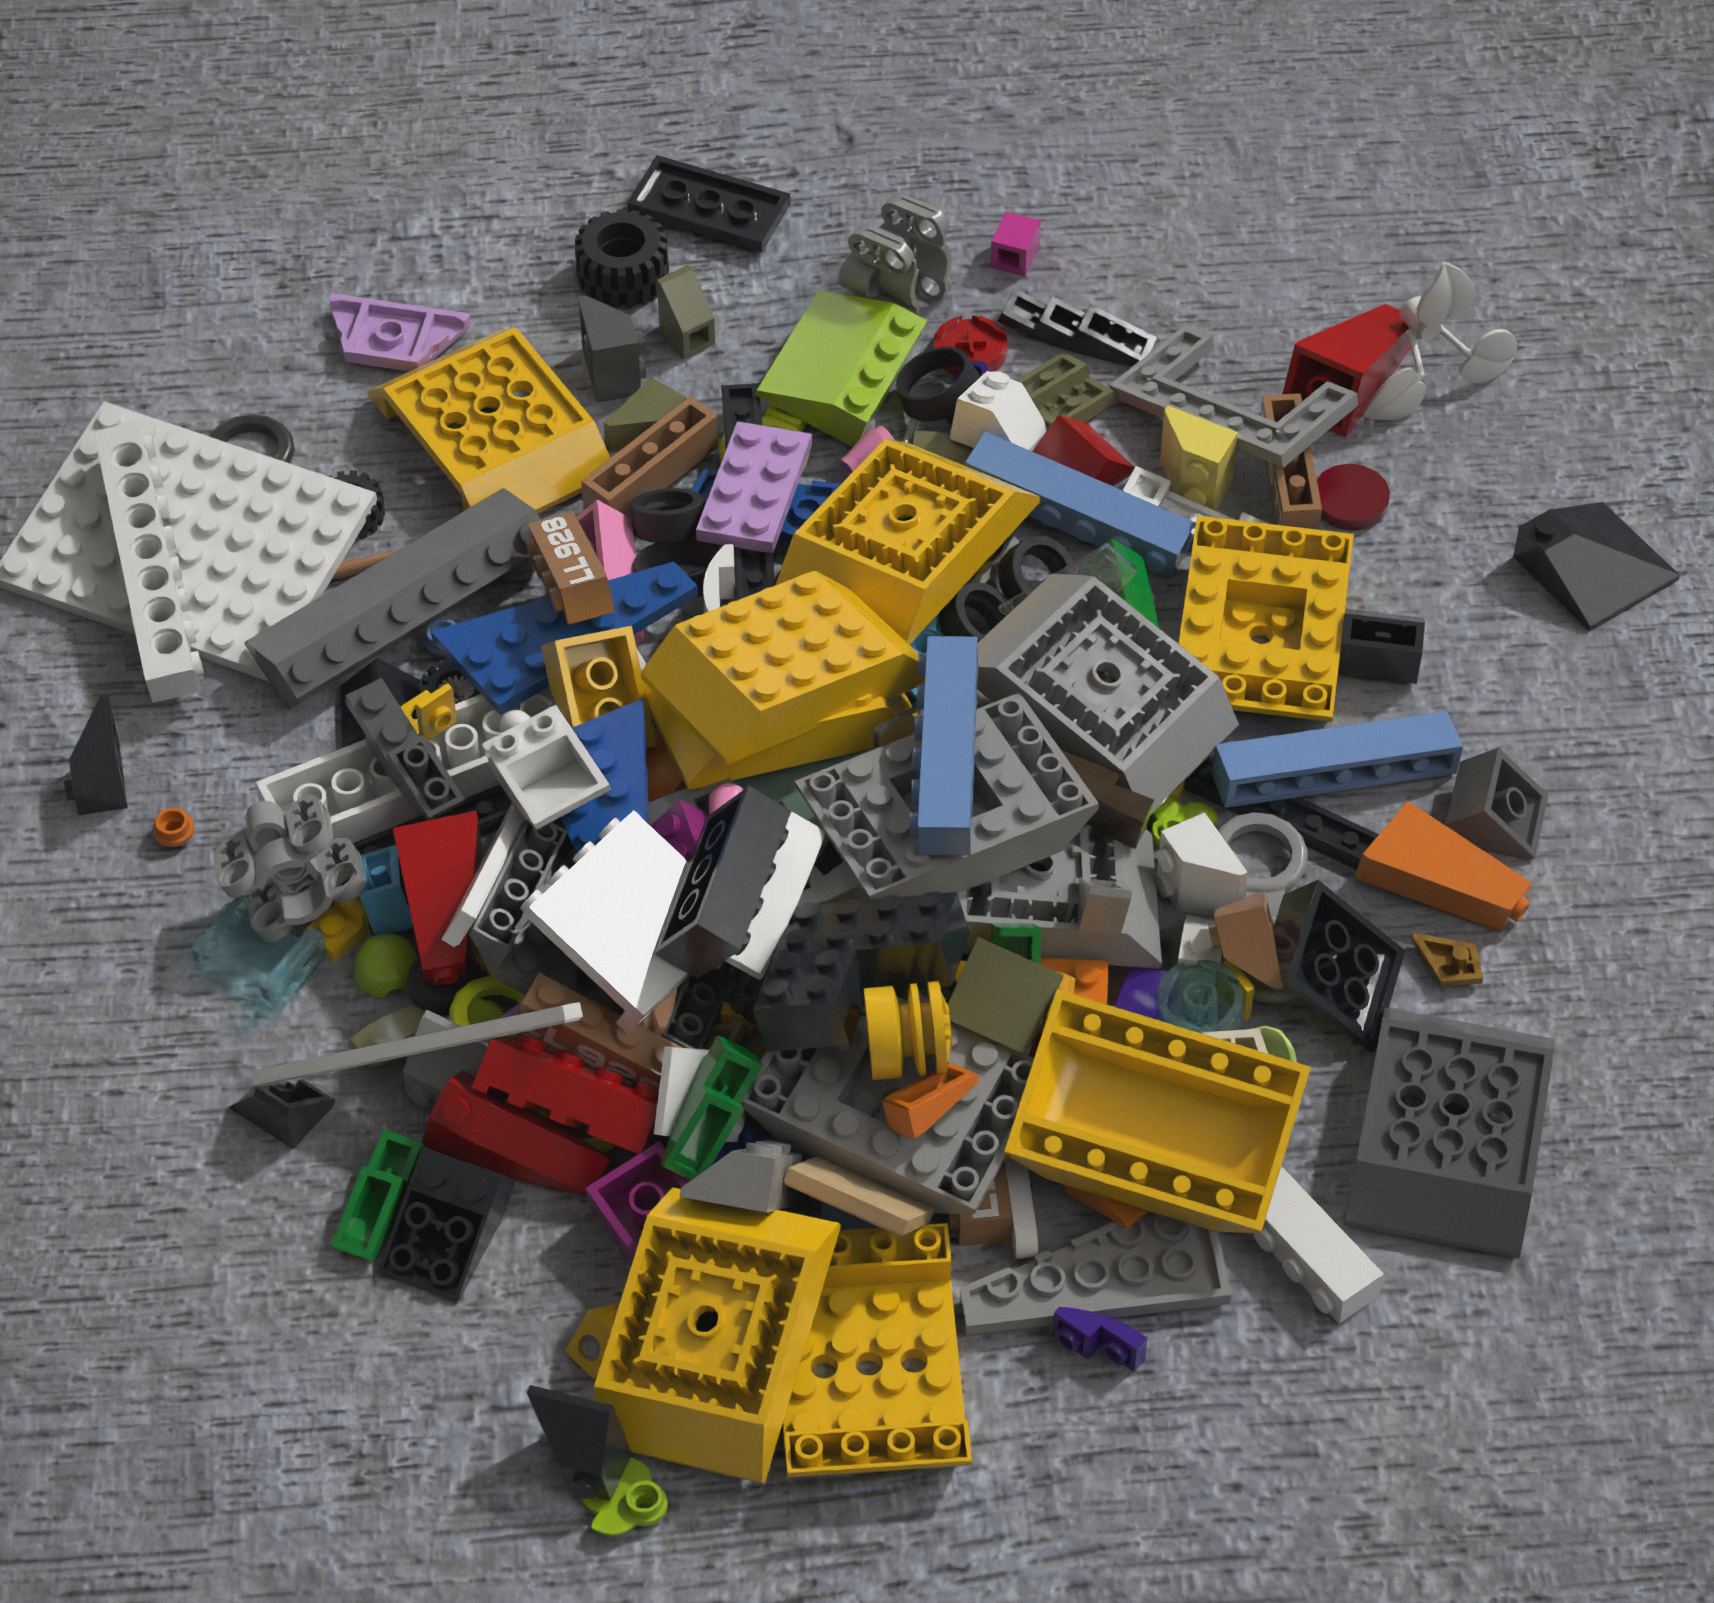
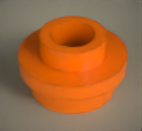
M167 808L161 811L153 823V834L156 841L167 847H177L187 843L192 838L195 830L192 818L179 808Z

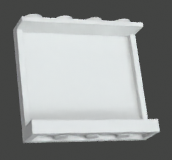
M634 811L622 822L614 818L598 835L602 840L596 846L589 841L573 858L576 864L570 870L563 865L549 879L547 885L550 889L544 894L536 890L520 907L525 914L515 926L520 932L531 921L617 1002L625 1012L616 1024L628 1035L689 976L686 972L655 955L689 863Z

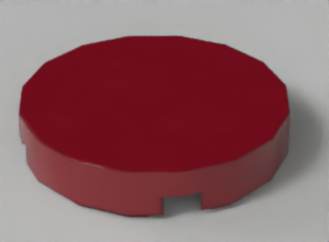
M1342 464L1323 471L1317 478L1322 506L1321 518L1324 516L1330 520V525L1339 529L1353 531L1367 529L1375 525L1376 520L1387 514L1390 490L1386 480L1378 472L1363 465Z

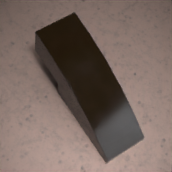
M1061 750L1099 803V809L1086 824L1106 836L1136 849L1147 827L1154 799L1118 786L1121 773Z

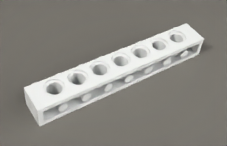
M140 421L93 431L145 682L152 702L155 703L200 692L197 676L203 675L204 671L199 652H192L190 644L196 643L197 639L192 619H184L183 612L190 611L185 587L179 589L177 587L176 581L182 580L183 574L178 556L171 557L170 550L177 547L171 525L164 526L163 519L169 518L170 514L165 495L158 496L156 488L163 487V482L158 464L151 465L150 458L157 457L152 435H144Z

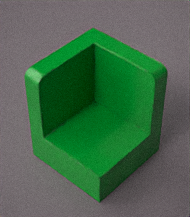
M991 923V943L1040 965L1041 928L1034 923Z

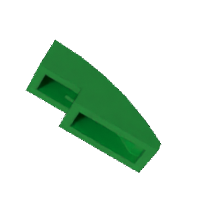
M717 1035L689 1089L675 1122L661 1162L664 1168L693 1180L711 1167L743 1113L744 1108L741 1105V1101L762 1067L754 1052Z
M382 1129L369 1165H363L331 1243L330 1247L332 1249L371 1262L374 1261L393 1230L422 1147L427 1148L422 1141Z

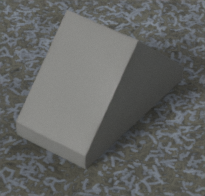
M1080 877L1078 886V932L1120 937L1130 905L1132 890L1120 882Z

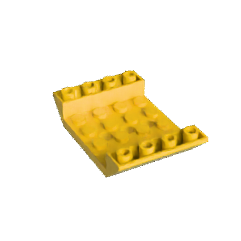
M516 327L493 332L368 391L369 397L387 419L396 415L400 417L462 495L463 511L505 488L535 509L537 514L582 493L581 481L610 459L595 421ZM519 391H522L524 393H531L527 397L514 396V394ZM485 407L498 409L492 413H484L480 411ZM454 422L464 425L463 427L458 429H451L447 427L449 424Z
M948 1223L923 1225L903 1236H898L883 1228L839 1231L783 1420L787 1478L972 1465L968 1420H965L951 1285L952 1261ZM909 1358H918L926 1364V1367L920 1372L912 1373L906 1371L902 1364ZM864 1361H874L879 1364L881 1370L875 1375L868 1376L861 1374L857 1367ZM819 1364H829L836 1369V1373L832 1377L823 1379L815 1376L812 1370Z

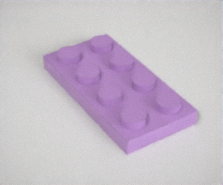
M737 421L696 528L697 541L719 545L733 544V547L773 554L812 447V434Z

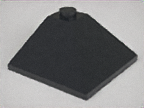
M1604 502L1549 509L1520 525L1518 528L1513 558L1588 631L1593 630L1675 583L1680 578V574Z
M1319 880L1284 894L1273 927L1281 982L1370 1053L1376 1051L1384 1008H1389L1406 950Z

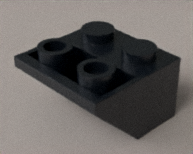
M1345 608L1338 674L1417 684L1423 651L1424 618Z

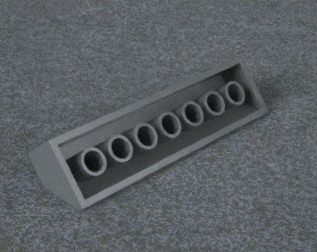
M502 488L245 641L244 644L287 710L425 628L431 622L440 619L529 565L531 562L525 546V539L531 538L528 523L539 521L541 518L535 509L505 488Z

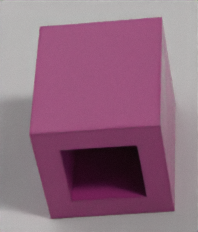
M1005 212L991 241L990 267L1026 276L1040 245L1041 220Z

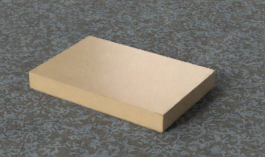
M819 1156L788 1167L783 1180L785 1185L898 1236H903L930 1223L935 1208Z

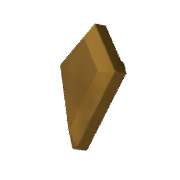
M1413 933L1411 941L1440 987L1483 983V974L1476 944Z

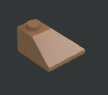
M1266 891L1257 892L1215 909V922L1208 923L1213 947H1221L1224 959L1273 989L1284 988V983L1281 982L1273 929L1274 924Z

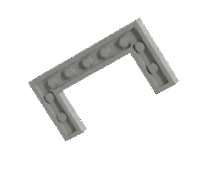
M1185 325L1109 385L1110 389L1114 390L1115 399L1161 418H1164V410L1168 405L1238 432L1236 449L1282 468L1358 406L1356 392L1327 381L1281 420L1274 422L1175 382L1179 376L1214 349L1212 336Z

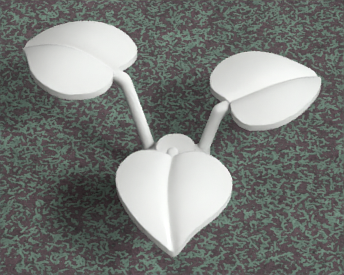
M1442 262L1435 279L1422 297H1413L1402 306L1400 317L1409 327L1405 335L1410 341L1416 372L1411 367H1405L1392 374L1380 386L1361 412L1364 417L1377 420L1401 419L1412 413L1422 402L1427 388L1420 381L1425 373L1416 338L1429 341L1437 337L1439 333L1444 336L1458 350L1468 356L1460 366L1459 372L1465 380L1471 383L1480 384L1488 382L1501 375L1512 363L1514 356L1517 354V341L1509 331L1503 329L1490 331L1478 339L1473 350H1471L1442 326V324L1447 322L1448 318L1454 319L1464 315L1470 309L1476 297L1474 283L1458 267Z

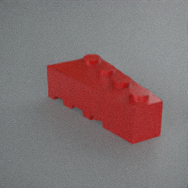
M521 1032L520 1037L490 1039L471 1087L472 1089L485 1094L488 1090L499 1089L509 1093L507 1102L510 1104L534 1110H540L542 1106L548 1109L546 1113L549 1117L548 1119L572 1127H579L582 1122L587 1125L585 1130L587 1134L637 1154L657 1143L659 1135L654 1134L659 1090L641 1083H637L636 1088L621 1082L622 1074L599 1066L597 1071L582 1065L583 1057L560 1049L558 1054L543 1048L545 1045L544 1040L528 1033Z

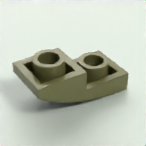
M411 1005L385 1015L349 1038L348 1046L353 1050L415 1037L421 1018L426 1011L416 1005ZM407 1056L367 1064V1066L382 1067L388 1063L406 1060Z

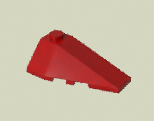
M463 1070L448 1080L427 1121L422 1142L428 1149L505 1175L514 1180L587 1195L585 1188L599 1180L604 1174L612 1159L611 1156L527 1107L520 1108L508 1103V1096L496 1089L488 1090L486 1094L472 1089L475 1077Z

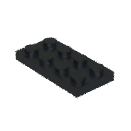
M656 155L628 200L627 210L630 213L632 210L639 211L641 216L649 215L656 222L763 252L791 204L790 193Z

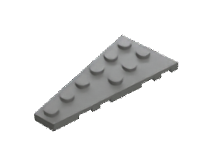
M1149 1211L1128 1229L1114 1221L1070 1240L1069 1246L1052 1253L1050 1250L1035 1255L1034 1261L1015 1269L1007 1267L960 1287L959 1297L966 1335L1053 1325L1054 1312L1059 1306L1087 1310L1109 1318L1226 1305L1231 1303V1290L1218 1231H1212Z

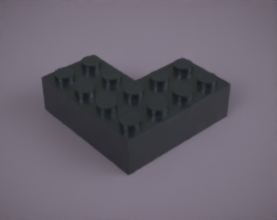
M933 891L917 896L899 897L891 895L882 899L863 901L849 899L841 903L820 905L807 903L796 907L788 926L785 928L753 1007L766 1051L850 1045L865 1006L864 988L893 986L894 990L909 989L910 984L917 983L918 988L928 987V982L939 981L940 986L953 985L970 936L958 893Z

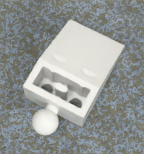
M556 705L531 718L520 710L507 712L500 721L501 734L482 743L498 782L511 802L536 830L611 790L609 783Z

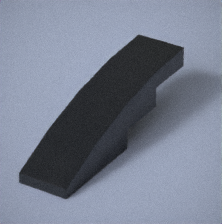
M1013 288L997 321L1029 337L1067 351L1134 366L1151 352L1157 337L1092 304L1089 305L1086 312L1054 296H1051L1048 304H1045L1016 288Z

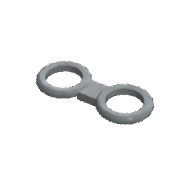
M1256 812L1235 816L1218 829V832L1228 845L1242 833L1260 831L1278 837L1289 850L1291 862L1286 870L1277 876L1265 879L1247 876L1245 897L1257 892L1266 891L1274 924L1283 895L1287 890L1297 885L1307 869L1308 850L1302 835L1289 822L1279 817ZM1239 968L1254 986L1255 994L1253 1000L1257 1002L1278 1005L1301 998L1285 984L1284 988L1275 990L1267 984L1251 978L1247 972Z

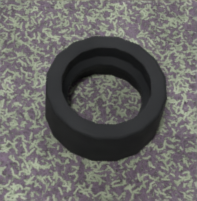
M667 488L645 492L636 496L630 502L633 534L640 540L654 543L679 542L695 537L696 528L704 510L702 495L688 489Z
M1032 536L1010 548L1001 558L998 568L999 586L1005 598L1015 608L1033 592L1022 575L1021 562L1024 556L1032 555L1040 559L1048 567L1051 574L1076 575L1075 564L1069 552L1059 542L1047 536Z
M970 582L965 584L940 611L939 622L941 631L944 636L977 637L979 642L985 635L979 633L971 625L966 616L964 605L973 608L983 616L990 627V631L1013 609L1008 600L997 589L985 583Z

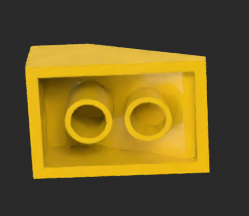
M632 626L556 640L541 645L551 692L558 709L571 728L643 698L647 709V720H645L647 748L657 746L644 681L641 679V667Z

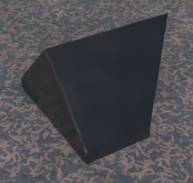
M300 1079L296 1086L291 1082H287L284 1089L273 1084L270 1085L269 1090L262 1086L256 1087L252 1096L228 1106V1108L294 1149L332 1109L336 1100L304 1079Z

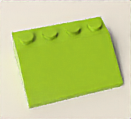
M818 290L762 380L755 395L853 447L865 434L894 385L900 371L914 351L927 320L896 303Z

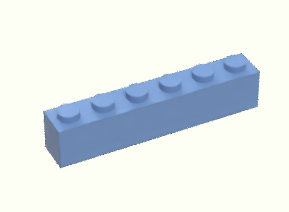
M986 431L965 462V466L1040 496V503L1028 515L1029 517L1098 547H1101L1110 539H1114L1143 556L1145 567L1151 572L1159 573L1172 579L1191 547L1196 522Z
M927 636V653H919L918 677L925 678V684H917V709H924L923 715L915 716V741H922V747H914L913 771L920 773V779H912V805H919L918 812H910V837L918 838L919 855L971 856L978 638Z
M1447 711L1430 714L1424 713L1410 717L1384 719L1354 725L1348 724L1340 727L1307 730L1299 733L1216 744L1211 775L1224 807L1228 808L1457 774L1463 744Z

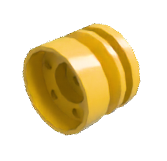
M939 981L928 982L929 1002L923 1003L919 1002L917 983L910 984L908 1003L902 1005L898 1004L893 986L864 988L872 1080L902 1078L904 1057H913L919 1076L926 1075L925 1055H934L937 1074L948 1073V1060L952 1048L951 1025L948 1004L941 993Z

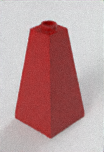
M1384 304L1296 342L1282 395L1301 394V399L1304 401L1327 381L1356 392L1358 406L1329 429L1347 437L1363 416L1361 412L1369 400L1394 373L1411 349L1410 341L1405 335L1409 327L1401 319L1400 310Z
M476 811L393 828L425 983L434 982L436 985L451 984L459 980V976L467 975L472 939L469 933L473 924L458 946H451L443 941L442 937L480 866L482 842Z

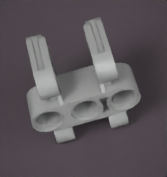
M897 193L881 208L882 218L885 221L882 225L876 227L871 224H862L848 238V245L852 253L842 264L838 281L842 287L855 292L853 296L896 303L919 316L921 302L916 299V295L927 301L940 300L952 289V280L949 276L952 256L950 248L945 244V234L949 231L950 224L946 215L938 208L908 195ZM925 219L930 221L934 225L936 231L932 230L928 226ZM928 277L937 283L939 289L929 281Z
M306 795L299 798L289 807L287 813L276 803L270 801H260L253 804L245 815L248 838L246 839L245 836L240 834L228 837L219 844L214 852L218 884L227 896L231 898L247 895L246 900L250 924L260 938L267 943L278 941L286 936L293 925H301L317 919L327 911L332 900L338 903H346L359 896L366 886V876L360 853L348 838L341 837L332 840L334 834L330 814L315 795ZM350 879L347 883L341 886L342 883Z

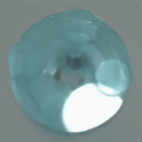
M1198 960V964L1184 967V963L1179 964L1164 975L1158 987L1159 1021L1198 1033L1243 1030V992L1236 974L1231 969L1212 960Z

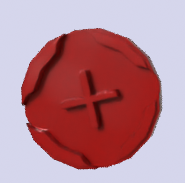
M972 315V319L962 320V316L942 324L935 333L933 348H957L966 355L970 362L976 360L984 361L994 372L999 370L1007 359L1008 343L1004 329L995 321L982 316ZM962 366L943 367L947 373L955 376L962 368Z

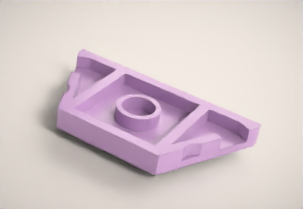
M330 293L329 296L330 307L345 362L412 371L435 359L467 331L471 325L470 313Z

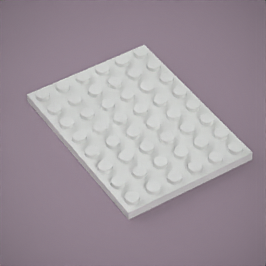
M104 401L0 561V588L136 635L93 431L140 421L144 435H152L157 457L150 458L151 465L158 464L163 487L156 488L158 496L165 495L170 517L163 519L164 526L171 525L177 547L171 549L170 554L171 557L178 556L183 574V579L176 581L178 589L185 587L190 611L183 612L185 620L192 619L197 642L190 644L191 651H198L202 659L268 681L245 646V641L322 596L364 526L366 516L371 514V508L377 504L376 492Z

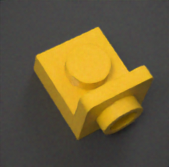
M357 896L346 903H338L333 900V906L305 928L303 932L305 940L335 963L369 934L370 928L361 899Z

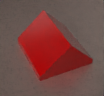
M1060 414L1032 451L1111 486L1131 476L1135 468L1087 422Z

